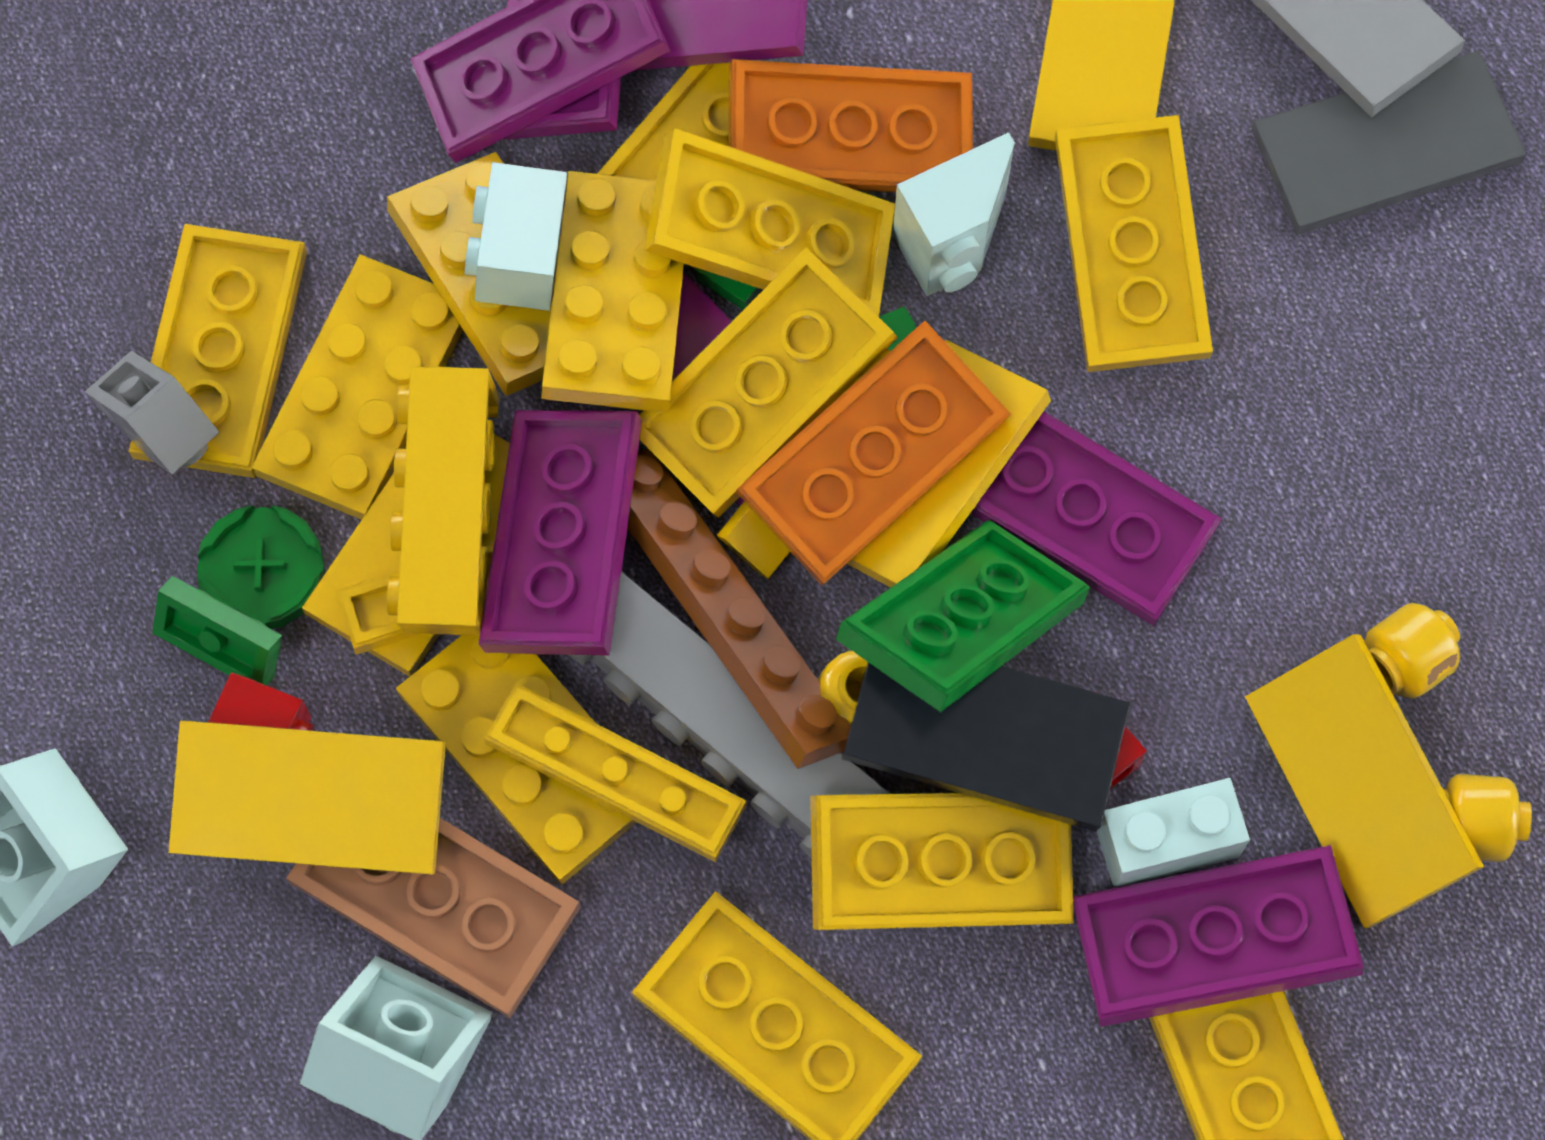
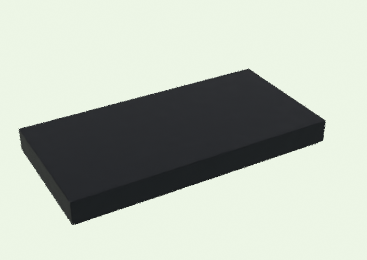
M867 662L841 759L1096 832L1101 828L1130 702L1001 666L942 712H939Z

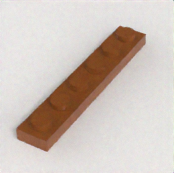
M648 448L638 451L627 526L630 533L796 768L805 767L843 752L850 723L847 719L837 714L834 705L829 700L821 696L819 680L662 462Z

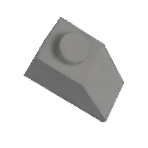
M130 351L85 391L92 402L150 460L170 474H173L179 468H186L197 462L207 451L208 442L219 433L218 429L174 376L133 351Z

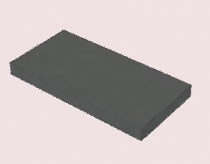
M1479 50L1451 59L1372 118L1345 92L1254 121L1251 130L1296 236L1521 164L1527 155Z

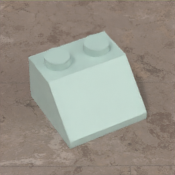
M1009 132L897 184L893 238L926 296L942 289L945 292L957 291L971 283L977 277V272L981 271L1006 197L1015 143Z
M56 748L0 766V930L13 947L23 943L98 889L129 850Z
M375 956L319 1022L300 1085L385 1126L395 1133L402 1134L412 1140H422L446 1108L490 1022L493 1012Z

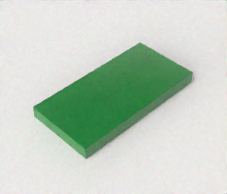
M987 520L842 621L836 640L939 712H942L1083 605L1090 587L991 520Z

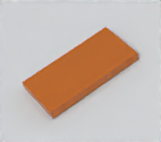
M732 59L729 65V147L854 190L896 192L897 184L973 149L972 73Z
M924 321L737 488L736 493L817 582L823 586L1002 424L1011 413L935 330Z

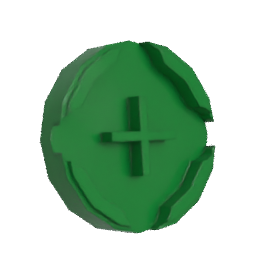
M254 505L237 508L216 521L201 541L197 566L199 588L240 613L261 621L270 629L286 626L304 614L302 610L303 605L325 575L326 569L320 542L307 522L286 508L271 505V508H255Z

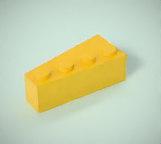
M410 366V385L399 386L397 417L399 424H407L406 449H396L394 484L395 487L404 488L403 512H393L391 518V550L401 551L399 576H390L388 580L387 612L388 615H397V624L404 633L480 636L488 564L487 547L481 546L482 534H488L492 511L490 483H484L485 471L495 469L496 458L493 421L487 420V418H499L500 396L487 368Z

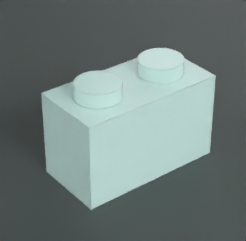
M492 162L489 187L477 186L474 200L472 223L483 224L481 238L469 237L465 262V275L476 276L475 301L550 311L564 209L567 172Z
M1231 778L1107 809L1104 812L1101 828L1097 830L1114 888L1148 882L1239 858L1250 841Z

